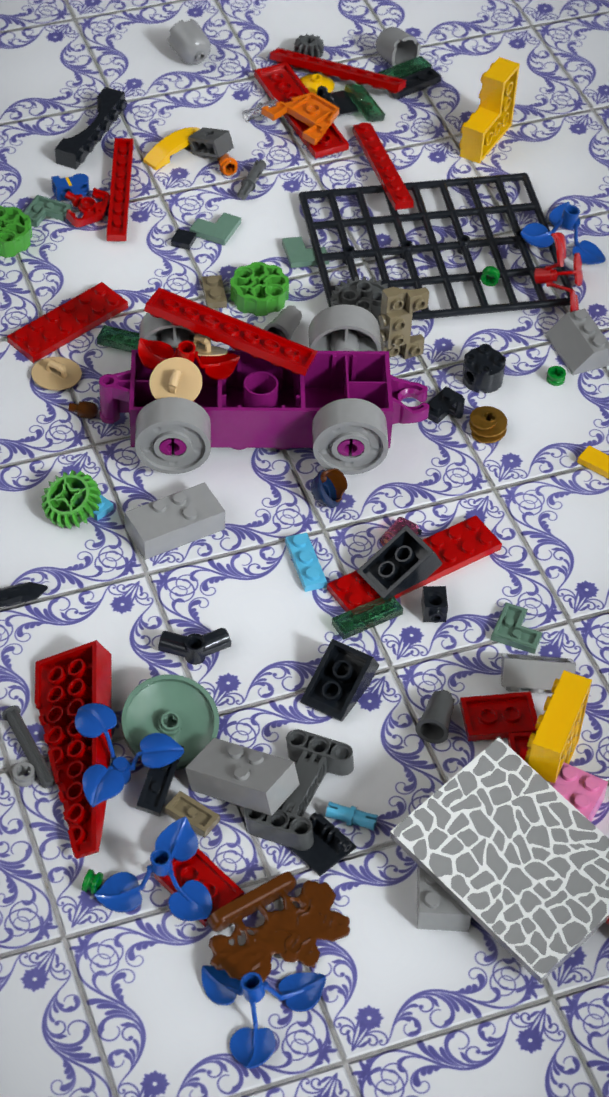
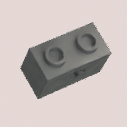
M203 127L188 137L193 155L220 158L234 148L228 130Z

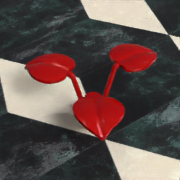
M560 232L552 233L551 235L556 245L557 263L545 266V268H536L535 282L536 284H546V287H554L570 292V312L579 310V302L575 290L554 284L553 282L557 281V276L574 274L575 285L581 286L583 282L580 253L574 254V270L557 272L556 269H553L558 266H564L566 238Z
M140 338L138 343L139 359L146 368L154 370L160 362L168 358L181 357L192 362L196 359L199 368L205 369V374L209 378L223 380L234 372L240 360L239 355L228 352L221 356H200L199 358L198 351H195V344L187 340L179 343L175 353L172 346L165 342Z

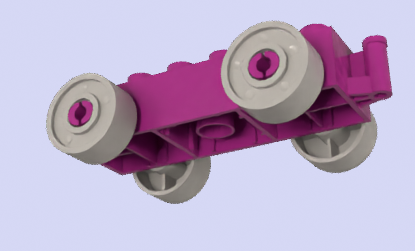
M345 304L326 308L319 312L311 321L308 330L309 348L318 352L305 376L294 374L289 369L281 366H274L264 359L254 358L242 350H227L228 353L239 355L240 360L234 372L223 380L209 378L205 374V369L199 368L196 359H194L193 363L199 368L202 375V389L194 402L178 397L156 400L150 390V376L153 370L146 368L141 363L138 350H132L131 370L116 374H105L100 377L99 414L102 422L114 424V422L119 420L120 413H129L131 447H135L136 455L144 465L161 473L181 474L197 469L208 459L211 447L236 450L245 448H275L278 450L313 448L315 459L325 469L335 468L345 475H354L370 471L383 462L391 444L392 424L417 423L428 418V403L409 407L401 402L405 398H414L420 402H425L427 400L428 388L420 383L398 379L391 375L389 351H381L380 327L377 319L371 312L362 307ZM150 313L143 317L139 329V339L165 342L172 346L174 353L180 342L186 340L193 342L196 335L190 329L175 326L170 321L151 316Z

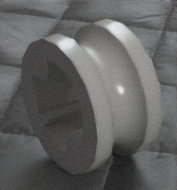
M21 762L14 766L13 781L17 786L28 787L34 783L35 768L32 764Z

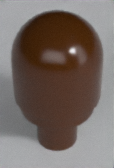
M80 401L79 404L69 403L68 411L76 412L80 418L93 419L98 415L99 409L93 402Z

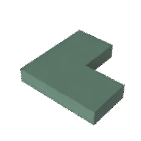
M37 195L23 213L30 217L33 227H38L46 216L64 221L67 210L70 209L72 211V205Z
M223 213L216 223L197 218L189 231L196 233V237L225 246L241 224V218L228 213Z
M302 237L282 238V245L290 268L317 266L313 248L306 249ZM321 247L322 253H327L326 248Z
M506 602L491 634V640L535 654L543 632L522 626L528 609Z

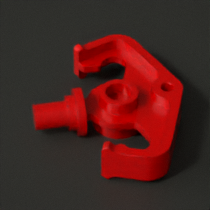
M93 188L92 198H83L82 194L75 195L68 191L65 194V198L72 201L73 207H78L79 211L84 215L82 218H77L75 213L68 209L66 219L75 227H83L103 220L109 205L110 194ZM93 198H98L102 201L96 203V201Z

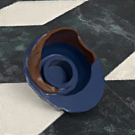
M339 469L321 470L312 480L311 493L320 504L327 505L330 508L337 507L348 487L347 480Z

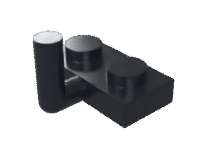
M446 386L428 402V419L438 424L448 414L457 419L462 418L465 398Z

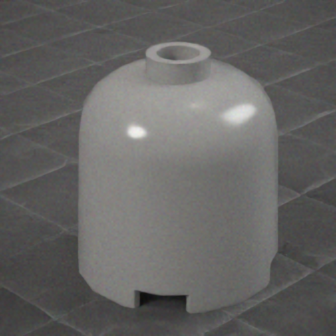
M190 19V21L186 22L180 20L169 30L171 34L167 41L183 62L189 65H196L208 57L211 44L195 20Z
M389 27L384 29L377 37L376 50L380 57L396 69L406 70L411 67L410 64L414 59H418L420 43L417 42L414 36L400 28Z

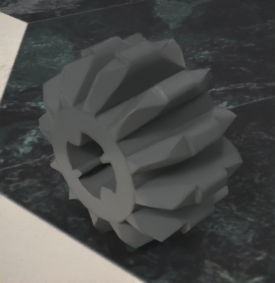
M314 34L300 35L295 40L294 52L317 58L322 57L324 53L323 40L320 39V36H314Z

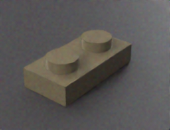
M221 275L201 277L206 306L211 309L226 308L227 299Z
M181 791L165 806V813L175 820L187 817L194 832L204 838L220 822L219 814Z

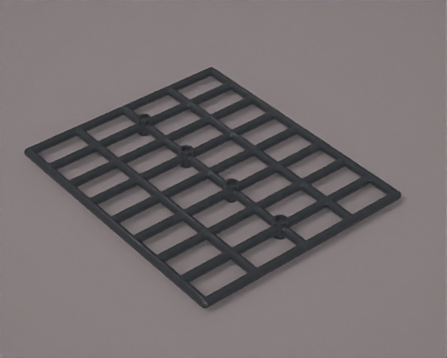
M527 173L404 183L407 190H412L419 213L399 214L398 210H394L382 185L300 192L298 195L329 307H331L332 290H335L336 285L331 286L324 261L342 260L348 266L351 280L355 281V277L359 279L354 258L375 257L382 280L381 285L387 283L388 288L414 286V289H420L422 285L443 284L451 309L430 311L428 307L422 309L421 312H413L412 321L570 306V292L565 291L568 298L547 300L542 285L535 282V269L545 268V266H534L526 245L527 242L520 235L522 230L519 227L514 212L534 210L539 224L547 227L548 231L550 229ZM523 181L531 203L511 205L503 182ZM495 183L503 205L483 207L475 185ZM467 185L475 208L455 210L447 187ZM440 188L447 210L427 212L419 189ZM384 193L391 215L370 217L364 194ZM356 195L363 218L342 219L336 197ZM328 197L334 220L313 222L307 199ZM506 213L514 236L494 238L486 215ZM478 215L486 239L470 240L469 236L464 235L458 217ZM450 218L458 241L437 243L430 220ZM422 220L429 244L412 245V242L406 238L401 222ZM394 223L401 246L380 248L373 225ZM365 225L372 249L355 250L353 246L349 245L344 227ZM337 228L343 252L322 253L316 230ZM553 242L548 248L555 264L557 263L556 245ZM514 244L513 246L516 249H520L526 268L506 270L497 245ZM490 247L509 303L488 305L480 282L482 272H477L469 248ZM457 249L459 254H463L469 273L448 275L440 251ZM432 251L440 276L419 278L412 253ZM400 254V258L406 261L411 278L390 280L383 256ZM564 266L553 268L557 272L566 271ZM559 275L563 286L573 289L568 275ZM530 276L538 300L518 302L509 277ZM472 281L480 306L459 308L451 283Z

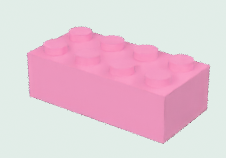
M564 762L556 782H551L550 785L592 822L604 800L608 782Z

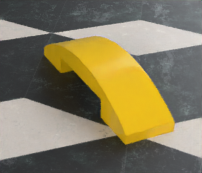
M188 127L173 132L157 143L144 157L143 162L155 170L170 163V156L189 146L188 137L200 129L198 127Z

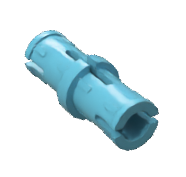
M329 802L325 817L346 822L348 826L353 824L374 831L378 815L357 810L355 806L350 808L333 802Z

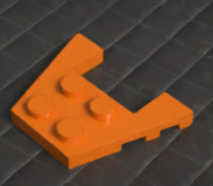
M310 92L294 97L287 103L277 102L271 108L264 106L262 107L261 114L275 121L288 113L295 117V119L307 124L310 128L302 132V138L315 146L339 115V107Z

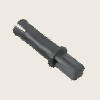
M255 161L247 177L241 181V188L237 193L238 198L245 200L249 193L255 190L256 182L266 168L265 161Z

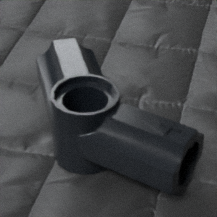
M219 628L204 635L194 633L188 636L163 631L160 636L158 650L185 657L188 663L197 665L201 664L206 656L231 647V640L225 628Z

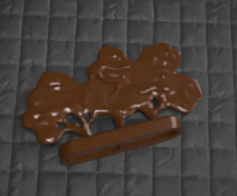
M285 872L224 905L209 916L207 924L215 932L222 931L235 924V929L231 936L215 935L210 938L209 947L214 954L210 965L214 966L216 970H225L230 978L241 980L246 973L255 972L261 976L263 982H265L271 972V958L274 954H280L286 962L295 963L300 961L303 965L314 968L320 956L316 940L321 939L334 942L348 936L350 933V928L348 927L350 920L349 917L342 915L340 912H332L330 910L336 894L327 882L319 884L316 881L307 880L302 886L300 895L297 897L288 896L287 894L295 888L297 880L291 872ZM280 898L283 899V910L272 912L266 910L265 906ZM292 902H298L300 908H296ZM258 910L265 918L264 923L257 928L247 927L242 919ZM247 930H252L255 935H249ZM240 931H243L246 936L244 945L238 944V936L242 935ZM233 938L234 945L231 946L229 940Z

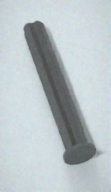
M14 705L6 708L2 713V717L8 721L29 763L35 768V774L43 788L53 786L55 784L54 777L20 715L21 710L19 706Z

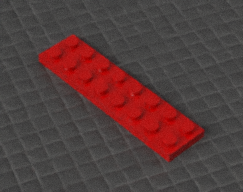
M287 62L254 70V77L275 105L277 102L287 103L294 97L310 93ZM288 113L283 115L314 158L349 150V143L334 123L330 125L319 142L314 146L302 138V132L310 127Z
M162 288L156 290L144 308L145 312L150 313L155 318H162L170 321L175 326L190 329L192 333L202 334L214 342H222L234 350H242L254 358L264 359L274 366L284 367L297 375H306L318 352Z
M475 515L423 539L443 564L426 580L384 600L357 573V570L327 583V590L349 617L354 619L501 550L502 543Z

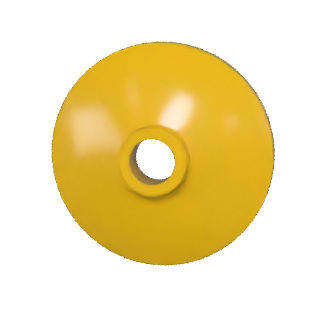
M308 74L300 79L309 92L317 94L319 86H325L328 89V93L334 90V81L323 74Z

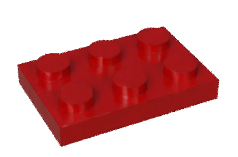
M531 692L460 697L459 704L468 742L493 740L498 737L505 739L508 738V733H536L537 729H535L538 718Z
M199 848L196 854L189 860L181 862L173 858L172 870L181 888L187 881L195 880L202 883L208 889L213 906L211 914L244 895V891ZM154 874V878L171 895L177 892L168 875L161 877ZM208 918L198 920L204 927L208 926Z

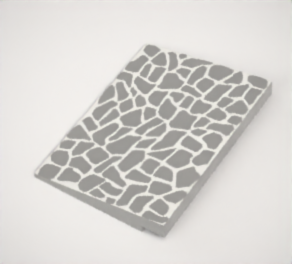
M499 737L390 831L391 839L540 984L557 967L559 968L609 918V838Z

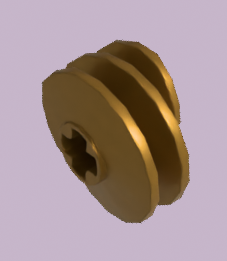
M490 406L474 409L470 414L469 420L472 437L476 441L486 444L500 441L507 431V418L505 414L499 409Z

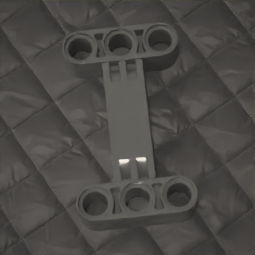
M296 729L287 734L286 744L288 757L290 760L297 762L295 767L300 785L272 816L245 808L244 818L246 830L249 834L286 847L289 846L305 851L313 846L314 837L311 821L302 816L326 773L329 772L339 776L351 774L354 770V758L350 745Z

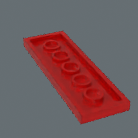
M101 282L9 334L7 342L34 363L128 309V301Z

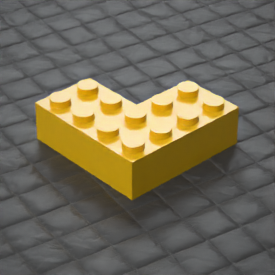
M499 57L495 63L490 65L489 70L483 73L481 77L482 89L479 93L480 105L476 112L472 113L469 120L464 122L461 127L460 157L480 164L511 127L519 63Z
M565 670L561 678H556L551 690L553 694L551 697H547L543 708L545 712L538 717L535 729H537L536 733H531L527 744L529 749L524 760L546 781L552 783L556 782L563 763H570L578 744L592 680Z

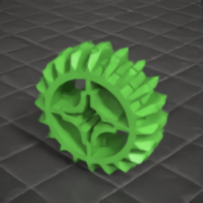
M72 470L69 475L63 471L62 477L55 475L56 481H49L50 487L44 488L45 495L41 496L43 501L41 505L46 517L53 524H57L61 528L66 526L71 529L73 524L79 528L81 522L87 524V518H94L93 511H99L97 504L102 503L99 497L101 491L98 488V484L90 475H85L81 471L76 473Z

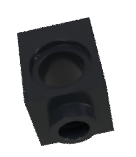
M423 586L421 598L423 622H446L448 611L446 586Z

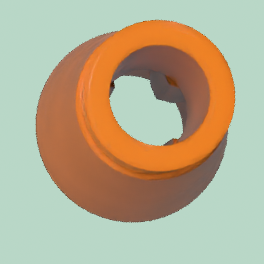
M226 153L217 158L221 173L228 176L236 173L238 163L229 154Z

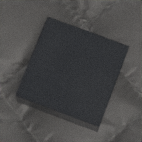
M177 229L171 240V246L190 250L196 240V233Z

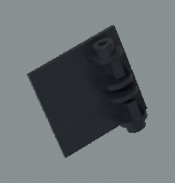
M325 86L318 87V96L339 107L338 116L359 112V109L346 90L328 93V89Z
M315 812L309 819L313 827V846L305 851L289 846L288 848L316 874L321 876L356 849L357 846L341 833L334 824L330 823L324 815Z

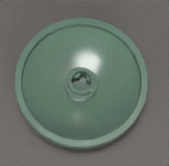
M173 674L155 676L139 684L128 696L121 717L122 735L128 748L134 755L137 752H141L140 742L147 735L162 733L170 736L179 745L184 746V754L180 757L176 770L184 769L213 738L217 737L219 730L218 709L209 692L196 681Z

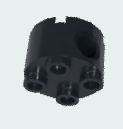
M482 344L480 347L471 349L464 356L463 384L468 389L477 393L480 390H485V393L497 391L503 383L506 364L505 356L493 349L489 344Z

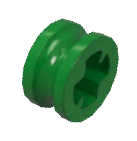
M493 266L485 267L481 275L482 283L486 286H495L499 281V270Z
M560 366L550 367L547 372V382L553 386L564 384L566 370Z
M89 869L83 880L82 891L87 892L90 890L91 894L94 895L101 887L103 873L98 872L95 874L94 870Z

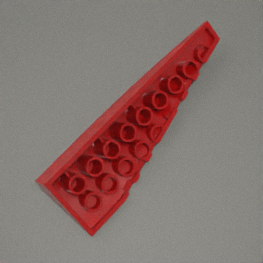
M97 640L39 660L35 664V705L40 713V716H38L40 724L44 728L45 734L43 736L45 743L48 744V756L55 783L59 787L60 792H58L59 800L63 803V815L68 823V835L73 855L76 859L99 852L107 801L105 800L92 808L84 795L82 786L84 772L89 767L95 764H101L106 768L110 766V751L105 735L102 733L96 738H87L80 735L75 727V717L78 708L82 705L99 703L112 709L111 653ZM109 729L107 731L109 732L111 738V729Z

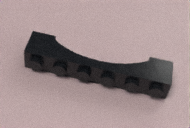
M108 87L103 88L97 96V109L99 112L91 125L79 134L61 140L55 148L56 164L77 169L85 161L87 155L101 141L102 136L109 131L114 121H117L121 112L125 111L127 106L125 92Z

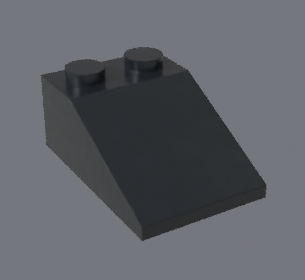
M406 525L357 570V573L384 600H387L426 580L443 563L436 553Z
M332 639L300 703L342 722L369 687L379 667L378 662L374 657Z

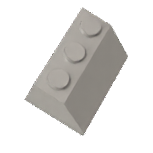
M586 309L566 313L546 332L547 339L572 375L609 366V341Z
M501 653V685L506 687L507 691L520 692V688H529L531 693L542 694L544 690H552L555 679H560L564 670L574 674L576 671V663L571 658Z

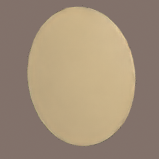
M199 334L194 336L193 343L196 346L195 351H198V356H221L227 354L228 351L226 349L211 346V339L209 337Z
M49 357L40 360L33 366L31 376L33 381L40 387L59 391L75 386L81 380L82 371L76 362L68 358Z
M173 357L160 362L150 376V390L156 400L178 397L194 401L202 389V375L199 368L192 361L185 358Z

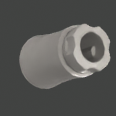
M287 306L272 322L265 326L264 330L290 340L295 329L300 324L302 313L295 306Z

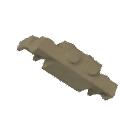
M391 287L382 290L381 313L379 315L381 351H389V358L401 354L404 359L423 354L425 339L421 334L411 336L413 312L428 308L429 291L426 287L420 289Z

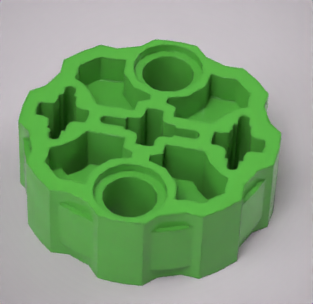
M0 206V256L5 258L13 257L21 251H26L31 245V219L19 208Z
M252 262L250 265L240 266L234 271V277L230 279V299L236 304L239 311L256 316H267L269 313L279 312L285 307V301L289 297V278L283 274L280 267L267 265L263 262Z

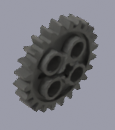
M363 276L362 280L355 277V281L348 278L347 283L341 281L340 286L336 285L335 290H332L331 307L345 304L359 306L371 312L379 323L382 290L387 289L388 284L381 285V280L374 282L373 277L370 280H366L365 276Z

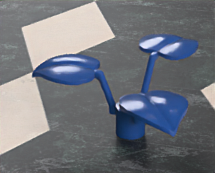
M569 201L557 206L550 212L549 221L555 226L551 231H548L547 227L542 224L530 223L520 232L521 237L530 245L545 248L553 244L554 239L551 234L555 233L558 227L568 230L574 229V244L576 246L572 249L573 256L575 253H580L583 264H599L606 261L604 254L595 244L587 240L578 242V227L580 225V218L578 216L580 210L578 207L571 205Z
M99 703L85 704L78 708L75 717V727L80 735L87 738H96L104 733L111 755L112 763L108 768L101 764H95L84 772L82 779L83 791L92 808L105 800L115 797L123 790L124 785L131 780V770L136 769L135 765L140 757L145 767L161 768L179 759L184 754L183 747L168 735L153 733L141 740V752H137L132 763H130L125 757H116L110 734L107 730L116 726L117 717L110 707Z
M182 817L173 822L158 836L155 850L150 856L151 865L147 866V872L140 885L138 879L133 874L128 872L116 873L109 877L101 888L94 893L98 902L115 912H129L136 909L142 903L140 890L144 889L151 873L154 872V874L161 877L168 875L177 890L169 898V910L174 917L183 921L208 918L213 907L208 889L202 883L195 880L187 881L181 888L172 870L173 858L181 862L192 858L198 850V838L187 817Z
M202 966L203 988L213 1003L217 1005H230L235 1001L237 995L242 996L243 994L245 999L250 1002L253 1029L248 1027L241 1028L232 1035L230 1040L231 1054L236 1061L248 1069L264 1064L273 1054L276 1045L275 1036L271 1029H258L256 1003L263 999L265 990L280 1001L286 1000V1005L290 1010L304 1012L317 1005L326 983V976L313 972L291 974L279 983L278 988L282 994L280 995L269 986L267 981L263 982L258 973H246L241 980L230 978L225 970H216L214 966Z

